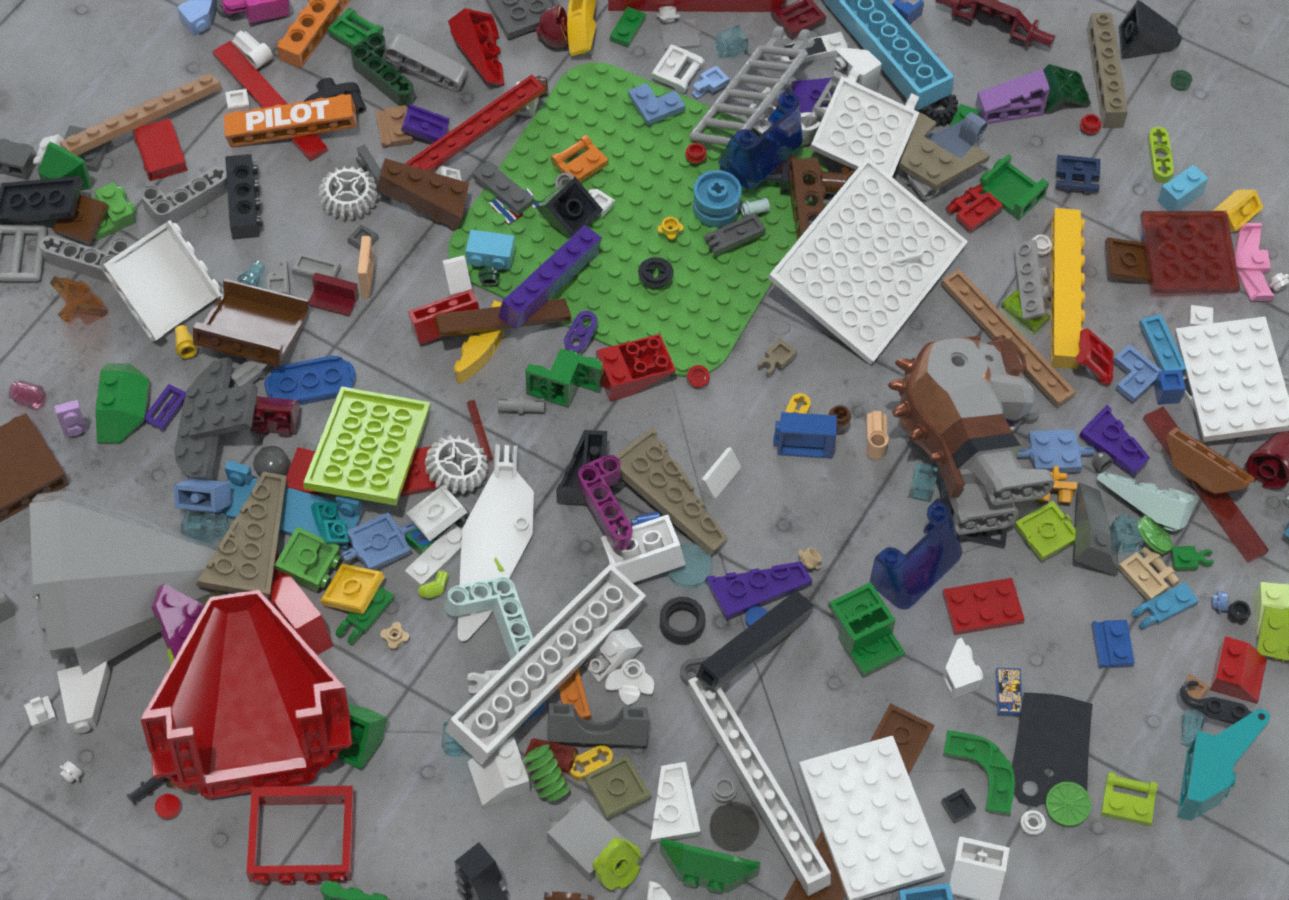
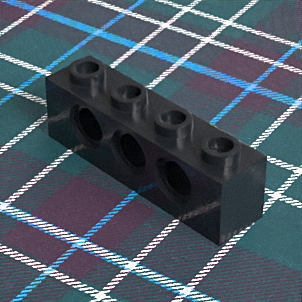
M252 154L225 156L229 223L232 240L259 237L258 228H262L261 215H257V211L261 210L260 197H256V193H260L259 181L255 180V175H259L257 162H253Z

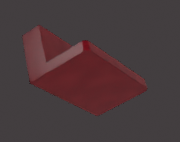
M315 272L312 278L314 290L309 299V306L350 317L359 298L358 284Z

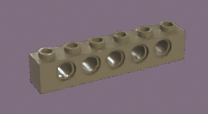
M1091 13L1087 34L1102 128H1123L1128 109L1112 13Z

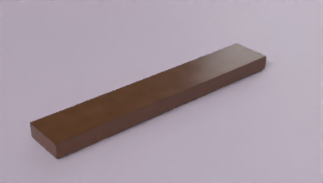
M566 299L548 300L520 327L570 321L571 314ZM501 306L435 314L434 318L440 337L510 329L513 327L499 318Z

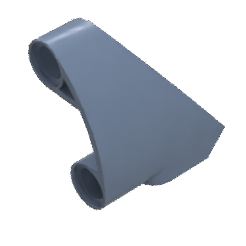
M970 112L957 124L931 134L926 138L962 159L972 146H976L988 126V122Z

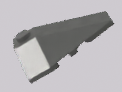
M1079 482L1077 484L1075 560L1116 576L1118 574V552L1100 490Z

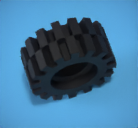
M950 94L918 111L919 114L922 113L937 122L936 127H939V124L945 127L946 122L948 125L951 124L955 113H957L958 100H956L955 94ZM941 104L945 106L946 109L935 110L931 107V105Z

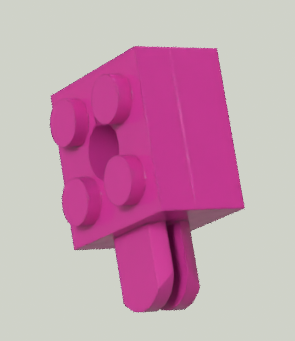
M222 0L225 13L230 15L245 12L249 23L289 15V0Z

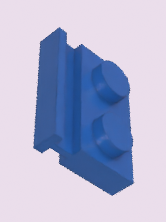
M1127 620L1093 621L1091 628L1098 669H1102V667H1133L1135 661Z

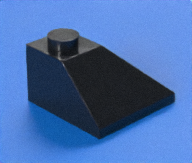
M576 177L564 183L536 207L551 226L570 238L584 225L587 226L603 210Z

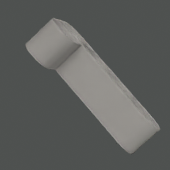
M399 33L394 34L382 58L397 71L400 66H403L451 91H458L468 73L467 69L458 62Z
M221 166L213 167L167 195H164L155 185L143 187L140 195L145 211L159 226L169 220L172 223L179 222L227 193L226 169Z
M56 236L42 238L39 245L46 263L110 283L100 266L130 247V242L123 237L116 238L110 243L106 252Z

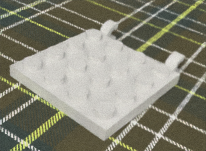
M853 66L847 78L841 76L809 149L854 170H857L868 157L892 177L919 115V112L914 110L919 96L911 93L906 104L902 105L855 83L861 69Z

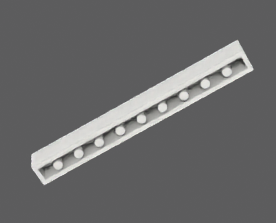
M694 677L688 680L690 696L806 894L809 896L829 886L831 883V872L722 689L719 688L713 693L698 678Z

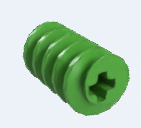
M542 745L531 750L522 758V762L531 763L526 767L527 772L535 771L530 776V780H539L534 785V789H543L538 793V797H547V801H555L566 795L570 788L565 784V778L561 776V769L556 767L558 762L555 758H552L554 753L549 749L550 745Z

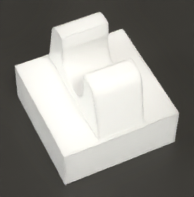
M39 696L24 705L33 729L57 721L48 696L43 698Z

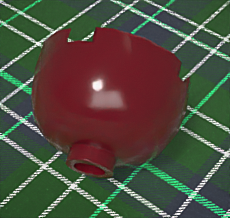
M561 5L546 9L540 16L539 26L536 27L539 39L543 38L544 42L553 48L569 46L567 13L563 7H560Z

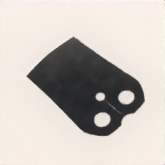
M1024 692L1018 736L1012 762L1015 777L1014 795L1020 803L1033 807L1045 804L1046 797L1051 788L1062 782L1076 783L1087 791L1093 704L1062 695ZM1046 768H1053L1054 775L1047 776L1045 773ZM1032 780L1037 783L1039 790L1036 795L1029 796L1024 793L1023 784L1026 781Z

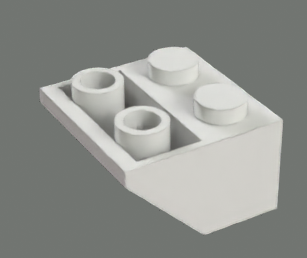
M837 47L834 50L831 77L836 70L848 77L854 66L861 69L856 82L876 92L878 90L882 63L868 50Z
M959 836L949 880L952 895L971 900H999L1010 848Z

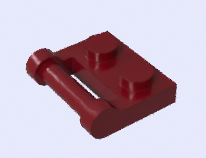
M798 0L780 10L777 8L771 11L772 19L778 22L791 38L798 36L802 29L810 30L826 22V15L813 0ZM804 7L803 9H801V10H799V11H797V12H795V13H793V14H790V13H792V12H794V11H796V10H798V9Z

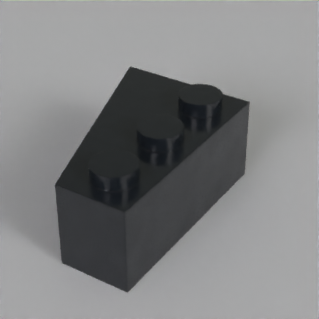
M583 431L569 466L567 465L563 479L556 489L557 503L588 505L578 486V472L582 466L607 455L608 431ZM585 478L584 480H586V481H591V480H593V479H592V478ZM602 496L595 497L599 500L604 499Z
M479 842L455 860L456 871L454 874L457 877L456 884L459 888L457 892L463 900H509L506 896L508 894L507 888L505 886L501 888L499 884L503 878L496 861Z

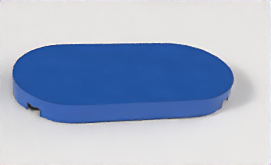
M327 356L276 367L267 376L264 387L267 397L294 399L299 401V405L337 398L341 387H354L356 374L353 365L349 361L347 362L339 356Z

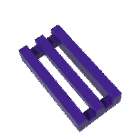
M168 384L145 415L144 423L148 425L150 423L152 427H158L160 431L164 432L183 407L186 392ZM172 392H173L174 395H173V396L171 397V399L164 405V407L162 408V411L160 412V414L157 416L156 419H153V418L155 417V415L158 413V411L160 410V408L163 406V404L166 402V400L169 398V396H170V395L172 394Z

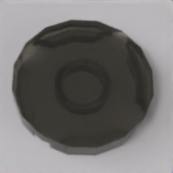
M729 802L719 806L713 812L709 831L711 838L717 846L726 851L738 852L746 850L753 845L758 837L759 821L755 812L744 803Z

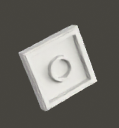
M444 485L406 513L429 541L467 513L465 508L449 490L443 489Z

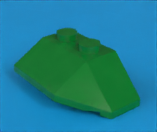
M107 363L100 371L95 408L97 444H121L145 420L150 380L130 363Z
M661 838L660 853L677 880L688 887L701 886L707 888L712 893H729L759 874L761 862L664 838Z

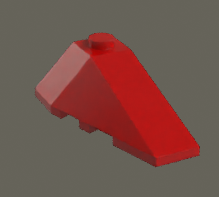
M464 8L448 20L450 32L486 82L503 86L502 63L498 60L501 49L497 46L496 42L499 39V32L493 15Z

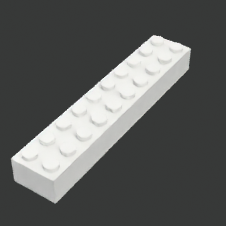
M612 564L608 565L450 719L445 731L482 764L597 650L611 631H616L640 607L646 595Z

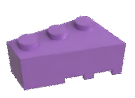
M1043 69L978 92L975 106L977 110H980L979 117L988 122V124L1042 116L1050 90Z

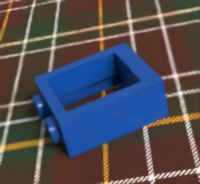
M781 412L780 421H775L773 446H777V455L832 459L836 440L837 415Z

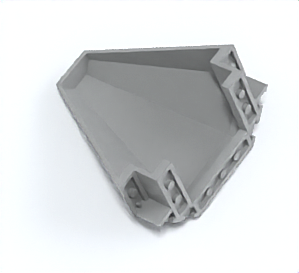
M68 490L37 494L32 503L29 504L32 584L38 603L37 615L39 627L42 629L43 651H50L52 659L77 656L83 675L163 630L158 616L155 617L151 608L160 585L165 584L203 605H206L210 597L221 596L226 593L225 591L196 586L197 580L203 574L218 547Z

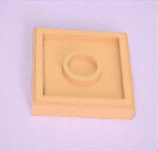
M362 236L358 280L361 298H369L371 294L374 257L370 236Z

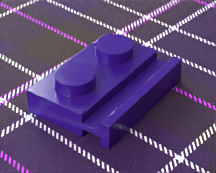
M409 104L401 131L434 143L446 134L450 118Z

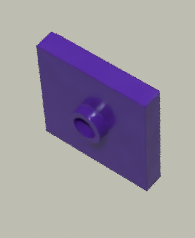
M831 78L792 81L791 87L795 106L799 108L800 113H813L812 109ZM821 104L819 107H828L829 104Z

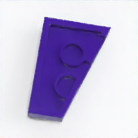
M1107 404L1084 427L1079 437L1091 446H1094L1098 451L1107 453L1116 464L1135 477L1148 463L1150 457L1135 438L1128 435L1124 430L1123 423L1120 420H1116L1111 413L1112 409Z

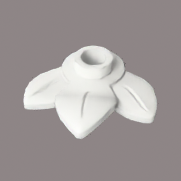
M631 659L626 661L621 669L614 670L608 675L605 689L608 691H619L621 701L629 706L639 699L641 693L652 695L654 681L651 676L645 673V667L640 661ZM636 670L637 674L631 675L629 671Z

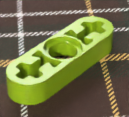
M1154 127L1150 130L1147 139L1152 175L1157 182L1166 183L1171 180L1174 172L1169 134L1162 127ZM1157 136L1159 137V139H1161L1160 144H1157V143H1158V138H1157ZM1155 152H1163L1165 153L1166 157L1159 158L1156 156ZM1162 165H1164V166H1163V171H1164V173H1166V174H1163V172L1160 171Z

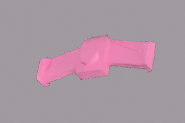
M1246 223L1238 232L1236 254L1233 259L1235 270L1238 272L1251 301H1273L1275 296L1263 273H1269L1271 268L1268 250H1259L1262 223Z

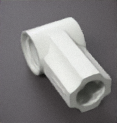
M240 31L235 34L232 43L256 70L273 59V54L265 43L259 44L246 31Z

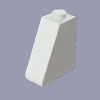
M102 663L85 675H83L80 666L57 671L66 720L71 733H85L91 728L97 727L111 674L108 663Z

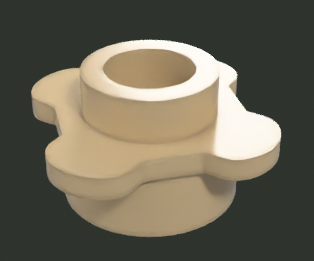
M808 547L804 552L802 550L798 551V555L801 557L800 561H802L807 569L816 568L819 570L821 568L819 563L822 561V558L815 549Z
M394 622L390 628L383 629L380 633L381 638L386 640L390 649H396L409 640V634L404 632L399 622Z

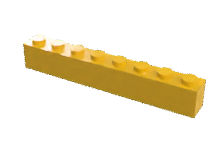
M1055 208L1051 219L1052 298L1050 365L1056 368L1078 369L1079 363L1076 362V356L1080 351V331L1083 330L1081 323H1084L1085 310H1081V305L1084 304L1085 291H1081V286H1084L1085 273H1081V268L1084 267L1085 255H1081V250L1084 249L1085 237H1081V232L1084 231L1085 220L1081 219V210Z

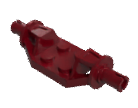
M997 0L935 1L952 8L951 17L954 19L958 16L973 22L979 10H982V14L993 18L996 15L1000 17L1002 22L1009 25L1013 24L1010 37L1024 42L1025 47H1029L1033 41H1036L1051 48L1056 37L1054 34L1052 35L1040 30L1038 27L1039 20L1036 19L1031 24L1019 9ZM971 9L970 14H967L960 10ZM1020 26L1028 34L1027 37L1017 33Z

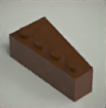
M385 158L379 172L375 190L399 203H407L414 211L418 213L422 211L431 216L433 221L437 223L441 221L450 226V230L455 231L462 220L469 183Z

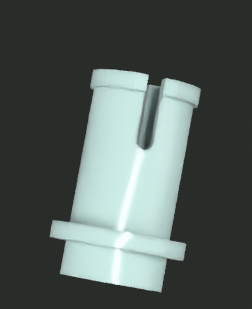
M767 198L753 202L744 201V204L740 206L743 217L753 213L758 214L770 211Z

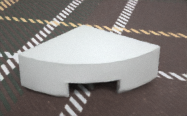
M649 881L647 900H671L669 894L660 884Z

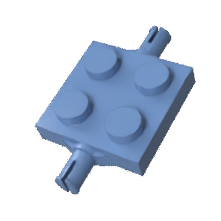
M1075 430L1029 431V449H1020L1017 458H1029L1034 469H1047L1052 472V467L1058 466L1059 473L1081 472L1080 456H1094L1095 451L1094 446L1080 447L1076 439Z
M388 512L347 530L352 549L340 553V556L344 563L357 557L362 561L366 569L376 570L411 553V549L405 540V535L416 530V526L412 521L400 527L393 521Z

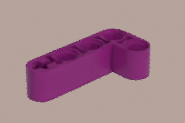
M606 455L579 469L578 486L611 545L615 549L623 551L627 550L632 544L633 529L609 486L615 484L620 479V460L614 455ZM612 468L614 471H607L606 469ZM585 478H592L593 480H591V481H586V480H584V479H585ZM602 496L604 499L599 500L595 497ZM614 515L615 518H607L606 516Z

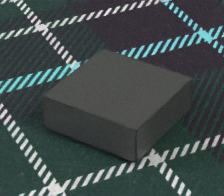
M361 224L347 240L350 245L360 250L362 236H370L372 246L377 242L379 236Z

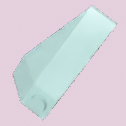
M1103 472L1097 477V480L1152 520L1162 524L1164 529L1170 531L1180 530L1187 525L1199 500L1198 496L1172 488H1169V490H1158L1156 484L1139 483L1138 485L1135 484L1136 480L1108 472Z

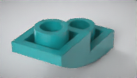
M314 502L311 505L313 518L325 543L347 544L349 539L345 520H339L336 503Z

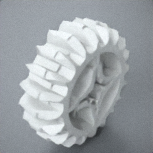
M353 165L350 169L343 166L342 170H338L335 167L334 173L328 172L327 177H323L322 184H319L321 206L323 209H326L328 214L333 213L335 218L341 216L343 221L346 217H350L353 221L354 216L361 218L362 213L369 214V208H374L378 198L374 178L368 177L369 172H364L362 168L355 170ZM364 189L365 192L363 193L362 196H360V194H361L360 191H362V190Z
M449 435L447 440L441 437L438 443L434 442L425 459L426 474L430 475V482L436 481V488L444 485L443 489L452 490L453 495L457 491H460L462 495L466 493V490L472 492L475 487L478 488L486 477L488 464L486 463L487 456L483 455V448L477 449V442L469 443V437L465 440H461L460 435L456 439ZM449 455V457L444 458V460L439 461L441 457ZM474 469L472 473L464 475L465 472Z

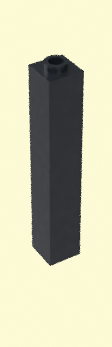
M796 590L703 661L696 678L713 693L807 621L814 605Z

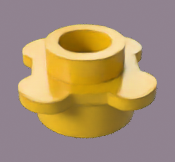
M674 217L665 218L662 221V225L657 227V231L665 234L669 240L675 239L676 235L684 229L683 224L679 223L678 219Z

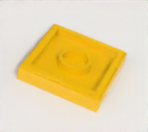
M342 563L320 601L323 606L364 614L385 576L380 571Z

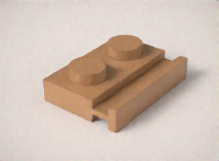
M406 105L385 108L383 111L375 110L382 148L389 145L396 147L413 144L412 135L401 131L407 112Z

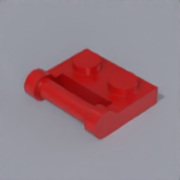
M1089 328L1080 331V351L1076 356V362L1081 366L1087 367L1095 374L1101 384L1104 386L1109 385L1113 380L1114 351Z

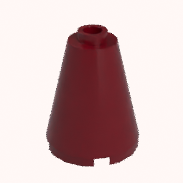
M1289 431L1275 433L1248 457L1246 462L1247 473L1255 478L1254 482L1258 480L1263 483L1262 487L1280 489L1289 482Z

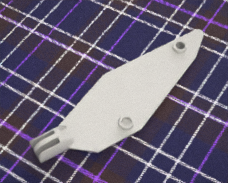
M500 444L495 445L494 471L462 529L459 585L497 577L510 578L533 535L534 491L517 472L518 446L513 445L511 463L509 462V445H504L503 462H499ZM495 557L505 571L500 572L494 561ZM475 595L478 598H483L481 595ZM493 609L458 616L457 638L462 642L467 641L489 618Z

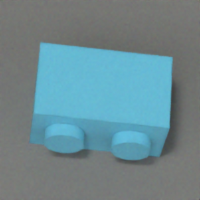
M1192 165L1162 186L1158 202L1173 215L1204 193L1209 178L1195 165Z
M470 230L466 247V264L476 267L485 266L494 267L498 270H510L515 250L514 236Z

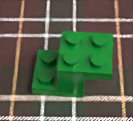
M560 348L551 370L546 369L544 366L530 363L525 370L526 395L538 399L544 398L545 401L566 408L570 407L578 387L599 394L603 388V362L594 357L588 358L579 355L572 350L567 351Z
M871 582L829 602L828 607L841 625L838 639L863 677L904 657L905 651L893 634L896 620Z

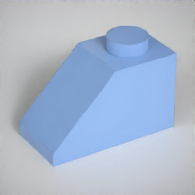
M189 0L177 7L180 21L193 36L211 27L217 8L216 0Z

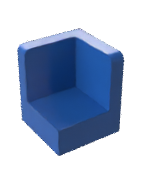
M896 0L892 3V6L910 25L922 15L924 1L919 0L916 4L912 5L908 1L903 3L901 0Z
M1181 370L1158 372L1154 383L1158 405L1181 402L1186 390Z

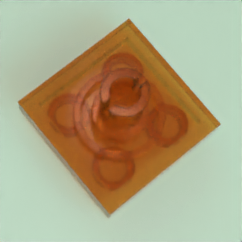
M56 276L51 280L50 284L67 301L58 313L62 320L70 322L76 312L103 318L109 310L103 305V300L97 295L92 294L89 285L80 280L77 282L68 277L60 278Z

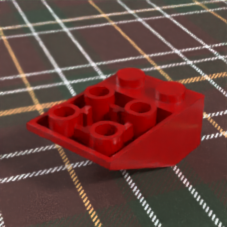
M661 334L596 350V359L603 362V387L609 401L632 396L676 372Z

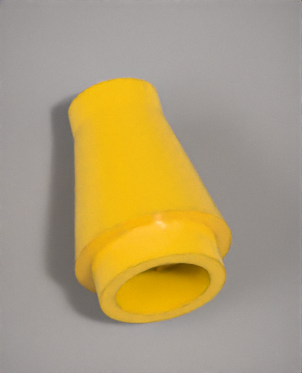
M180 325L176 327V353L184 359L192 358L196 355L198 346L193 345V337L187 326Z

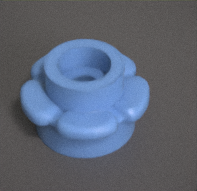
M1218 590V595H1213V608L1218 609L1220 614L1221 611H1228V593Z

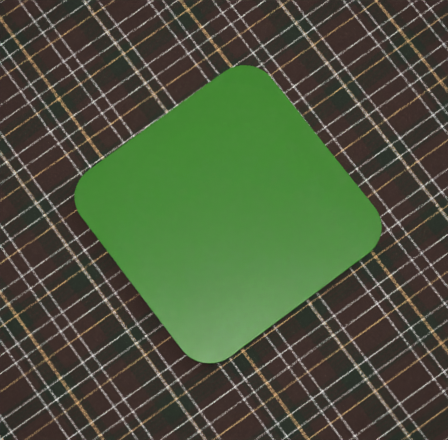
M604 62L586 63L576 66L559 79L498 168L523 190L527 191L528 188L532 191L534 202L541 203L556 190V178L562 174L551 162L550 157L552 155L560 154L577 143L579 138L587 135L591 142L608 158L607 166L582 181L581 184L588 192L593 189L600 190L614 199L615 205L602 218L596 216L587 225L588 228L602 237L598 254L549 299H566L571 319L570 321L557 323L570 328L576 316L580 312L588 310L596 315L599 322L598 328L591 339L610 347L661 334L676 369V372L671 375L686 377L688 370L695 365H702L711 373L718 369L730 355L772 285V282L767 277L797 242L792 195L780 193L781 182L760 180L751 184L748 179L740 178L742 187L740 206L744 204V201L753 202L763 198L768 199L770 211L756 214L766 228V233L715 256L703 237L722 227L708 226L696 218L693 212L694 184L698 177L705 172L719 170L723 159L735 158L732 150L766 137L752 128L741 144L735 148L690 140V133L710 109V106L680 93L677 94L685 104V111L647 126L628 97V90L647 83L656 98L673 92V90ZM717 112L713 119L745 123L724 112ZM706 126L702 134L734 138L739 131ZM785 138L774 141L787 163L790 155H795L796 159L818 158V165L822 166L823 171L828 172L823 160L812 150L804 146H795L792 141ZM700 143L704 146L707 156L703 162L695 164L686 159L685 151L690 144ZM583 148L563 162L565 164L569 163L586 152V150ZM484 188L459 224L457 230L451 236L448 247L449 259L465 256L466 260V247L470 230L513 235L515 250L510 270L496 269L500 272L497 284H482L478 278V272L482 271L485 266L476 267L467 264L472 285L505 299L564 245L570 237L551 226L541 213L532 206L522 213L523 217L508 225L505 222V216L497 213L489 203L494 202L497 198ZM806 201L809 206H815L812 201ZM503 204V207L506 210H511L505 204ZM741 208L739 215L733 222L744 218L741 213ZM667 217L678 219L679 223L684 226L683 231L679 232L673 240H669L665 234L657 231V227L662 225V221ZM651 257H660L669 261L674 270L670 284L664 285L663 288L655 287L654 289L649 285L644 286L642 280H639L638 275L639 266L644 260ZM658 268L653 273L654 278L659 274ZM589 320L585 321L584 323L585 327L591 325V321Z

